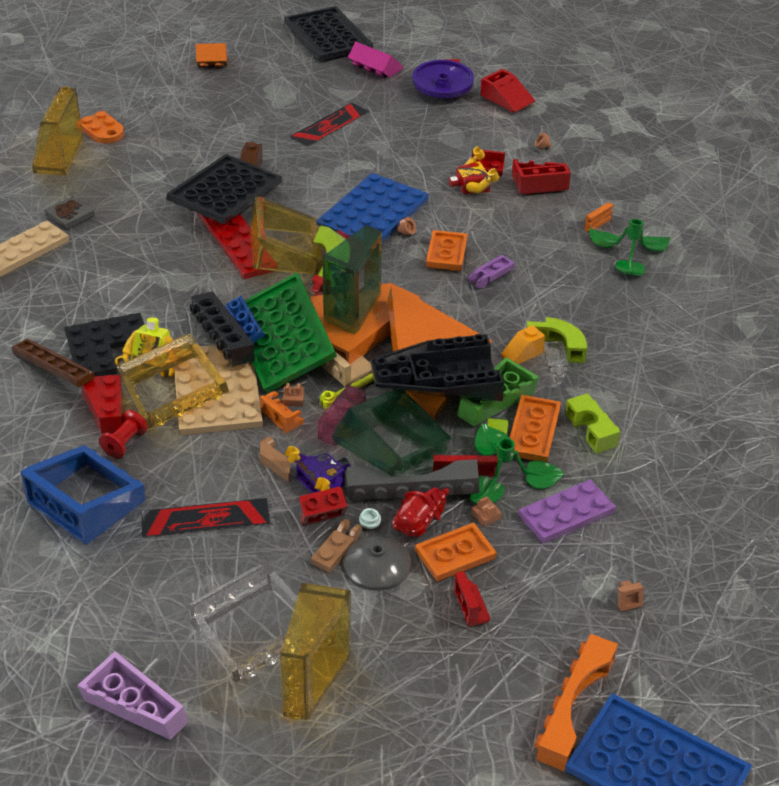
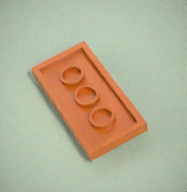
M521 394L510 438L515 442V451L519 452L520 458L548 462L561 408L560 401Z

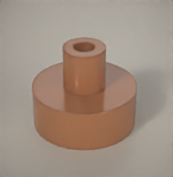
M541 133L535 141V147L540 150L544 148L549 149L552 145L549 142L550 136L546 133Z
M410 217L400 220L398 231L402 232L405 236L414 234L416 232L414 220Z

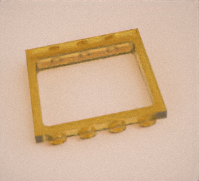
M190 333L116 366L138 413L146 420L148 429L154 426H162L165 421L173 417H181L184 412L193 408H200L203 403L212 399L217 400L223 394L229 392L226 381ZM192 358H195L214 381L149 412L144 409L133 385Z

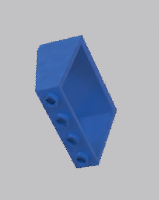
M85 445L28 466L20 472L27 503L85 545L146 500L145 487L140 480L134 479L125 470L119 469L110 460L104 459L95 450H91ZM87 464L118 485L120 489L81 505L55 486Z

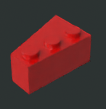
M513 159L511 176L519 193L527 195L530 193L569 190L571 172L566 163L545 162V164H534L533 160H529V163L518 162V159Z
M121 375L95 376L93 380L80 386L82 397L86 401L101 435L113 433L122 424L123 389Z

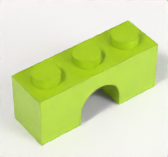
M588 393L567 399L565 416L574 427L588 425L586 441L596 454L618 447L621 435L618 426L614 425L607 413L603 412L598 403Z

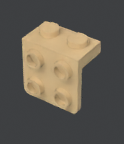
M337 354L338 357L320 365L344 386L372 372L371 363L363 356L349 364Z

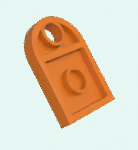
M99 111L94 115L86 116L76 121L78 128L99 143L117 142L124 136L122 124L105 111Z

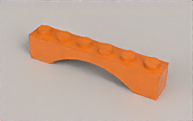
M590 634L587 642L582 641L578 651L580 657L578 660H573L570 668V673L572 674L570 678L565 677L561 691H563L562 696H556L552 708L555 711L553 715L548 714L543 727L546 730L544 734L539 733L534 746V748L538 749L536 760L565 771V766L574 753L577 738L571 720L572 705L586 687L608 676L616 657L617 643L594 634Z

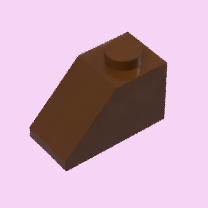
M246 142L241 151L240 160L260 167L263 162L262 144Z

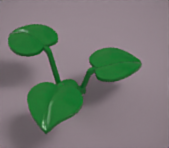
M631 219L629 226L625 227L620 237L612 233L594 230L591 227L589 230L592 242L607 248L613 247L614 244L618 245L627 233L628 238L632 240L629 261L619 260L616 262L615 268L621 273L634 276H642L645 272L643 264L632 262L636 240L648 250L662 252L667 249L671 237L643 236L644 222L639 219Z
M482 423L478 429L475 438L477 452L483 456H493L496 453L498 463L493 479L488 476H479V493L469 494L470 501L474 504H477L480 499L486 496L493 503L498 502L503 497L505 488L496 481L502 462L509 463L514 457L522 472L527 474V484L535 489H548L564 476V472L561 469L544 461L529 462L526 470L519 457V452L515 451V442L504 432L494 429L485 423Z

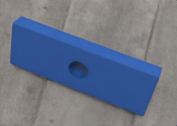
M242 296L231 300L225 305L228 312L253 343L265 336Z

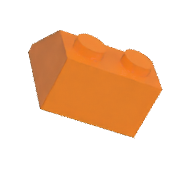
M226 43L196 44L197 66L201 68H208L209 66L221 68L227 65Z

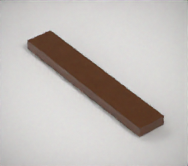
M28 338L11 347L14 354L78 388L95 378L93 371Z

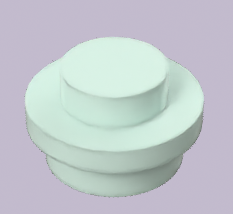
M367 508L360 514L359 523L366 529H374L380 525L381 516L377 510Z

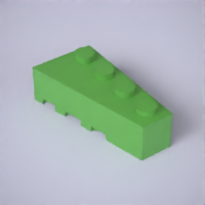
M505 357L494 368L495 370H500L504 381L503 402L462 398L457 416L470 425L475 426L520 402L521 394L527 396L534 394L539 376Z

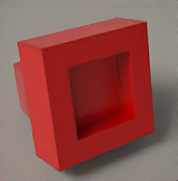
M318 275L311 279L313 283L311 291L315 293L313 296L334 293L330 280Z

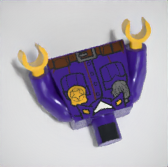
M294 446L287 448L284 453L285 456H288L290 463H296V477L310 493L335 487L343 488L345 484V471L347 467H350L347 458L344 457L336 461L329 453L318 456H306L301 454Z

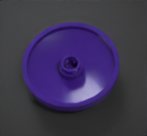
M452 60L427 61L417 66L413 72V85L425 95L436 98H454L464 95L471 90L474 83V75L471 69L462 63Z

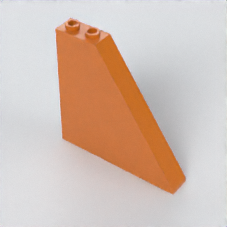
M392 283L310 297L335 352L349 364H352L360 356L367 354L391 335L387 298L393 285ZM401 288L402 290L420 299V296Z
M394 284L391 286L387 303L393 352L428 340L479 334ZM397 390V398L400 404L432 423L452 399V397H440Z

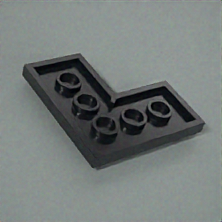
M141 313L64 327L72 361L93 371L95 376L118 374L111 349L124 347L131 334L144 325Z

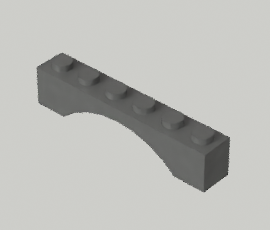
M477 459L454 461L440 470L414 476L388 474L370 466L347 467L349 501L405 498L407 492L420 491L426 493L434 487L440 491L448 488V495L479 493Z

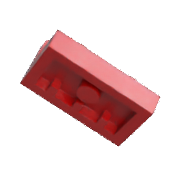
M483 150L485 157L477 161L481 162L487 173L490 169L495 168L499 177H502L505 152Z
M341 487L299 497L302 509L300 515L302 526L344 516L348 507Z
M464 571L455 573L454 593L468 627L490 622V615L477 585L467 579Z

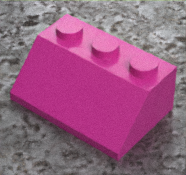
M356 41L348 56L352 61V65L358 68L362 66L368 72L375 71V74L380 77L384 75L391 77L403 69V66L391 55Z

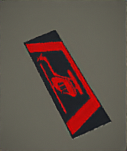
M351 102L289 137L309 146L370 111Z
M267 498L142 511L143 537L270 524Z

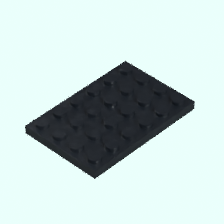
M337 6L284 17L285 24L319 61L349 55L355 41L373 48V43Z
M225 154L166 194V200L183 206L190 211L197 212L204 217L216 220L218 223L226 224L282 183V176Z

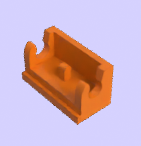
M276 391L261 396V413L285 433L304 423V419L298 417L302 414L301 411L296 410L292 412L281 403L279 398L272 400V398L279 395Z

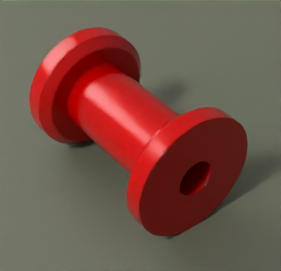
M126 410L121 416L122 424L113 433H104L100 436V447L107 455L115 459L122 458L126 453L125 444L134 435L142 436L147 432L148 424L146 420L136 411Z

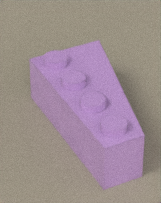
M116 651L77 685L85 702L170 740L189 722L185 709L179 702Z

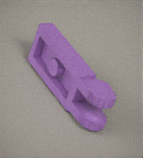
M500 255L473 271L468 276L467 281L470 283L476 282V287L482 289L488 282L490 283L513 270L515 263L507 257Z

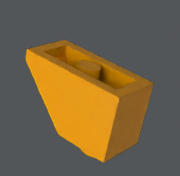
M533 325L518 331L502 351L501 357L503 359L507 357L513 362L520 364L543 354L545 335Z

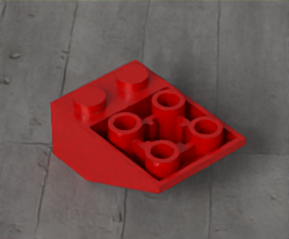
M503 68L481 79L480 95L508 109L510 112L516 113L535 103V99L517 77Z

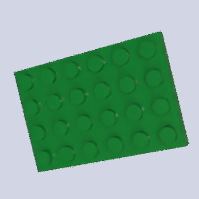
M298 272L244 300L265 335L254 342L255 361L253 365L266 393L338 357Z

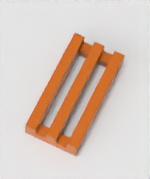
M608 202L587 214L584 230L589 232L590 227L595 230L611 220V214H613L611 209L614 205Z

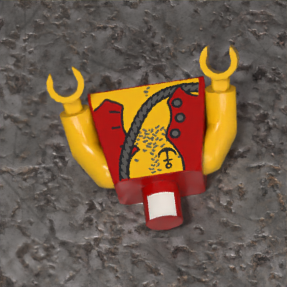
M477 146L473 149L475 156L473 158L470 157L463 166L457 167L456 175L448 179L449 186H458L463 194L490 192L491 182L499 180V175L495 168L490 169L487 173L481 162L477 161L485 157L483 150Z

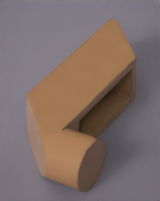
M266 437L260 442V462L290 482V462L288 457L274 448L275 442L271 437Z

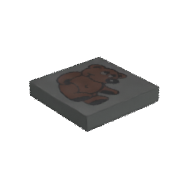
M74 196L45 209V215L65 229L95 215L93 209Z

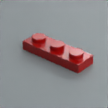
M433 455V472L450 465L454 461L477 459L478 476L494 477L498 457Z

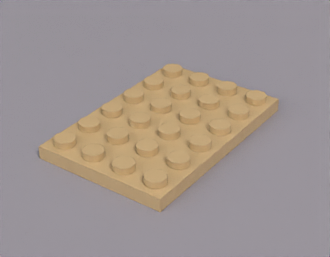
M216 345L178 348L174 373L180 435L263 427L253 362L232 367L229 361L224 359L223 353L218 351Z

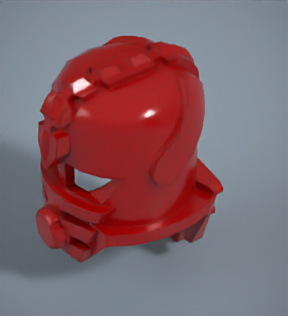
M434 487L426 493L420 491L407 492L405 499L402 500V506L393 518L392 527L407 536L422 537L432 520L440 521L449 489L444 488L440 491Z

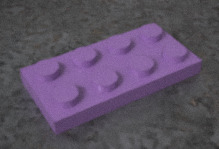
M590 479L519 509L518 515L544 544L615 513L616 506Z

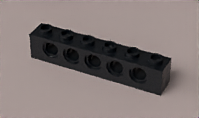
M214 292L191 296V314L195 315L197 322L203 326L204 332H207L211 341L215 342L218 351L223 353L224 359L228 360L232 367L254 362V343Z

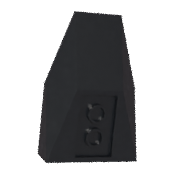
M487 334L428 340L370 359L375 385L379 388L440 397L503 402L504 381L500 370H495L491 361V344Z

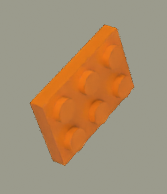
M433 230L426 267L462 271L468 234Z
M475 523L415 545V552L436 582L451 577L457 572L466 571L494 560L497 552Z

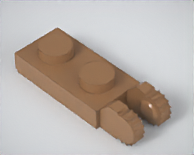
M344 519L339 524L337 530L328 537L311 557V564L331 573L343 559L346 550L359 537L362 526L355 525L348 536L345 533L349 529L350 521Z

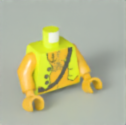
M151 317L147 319V325H142L131 334L122 350L123 355L115 359V364L119 365L120 361L124 359L125 362L122 367L126 368L130 363L128 356H131V360L163 366L160 369L161 376L165 377L169 369L168 376L173 377L175 373L172 365L175 364L178 349L172 337H170V331L159 328V320Z

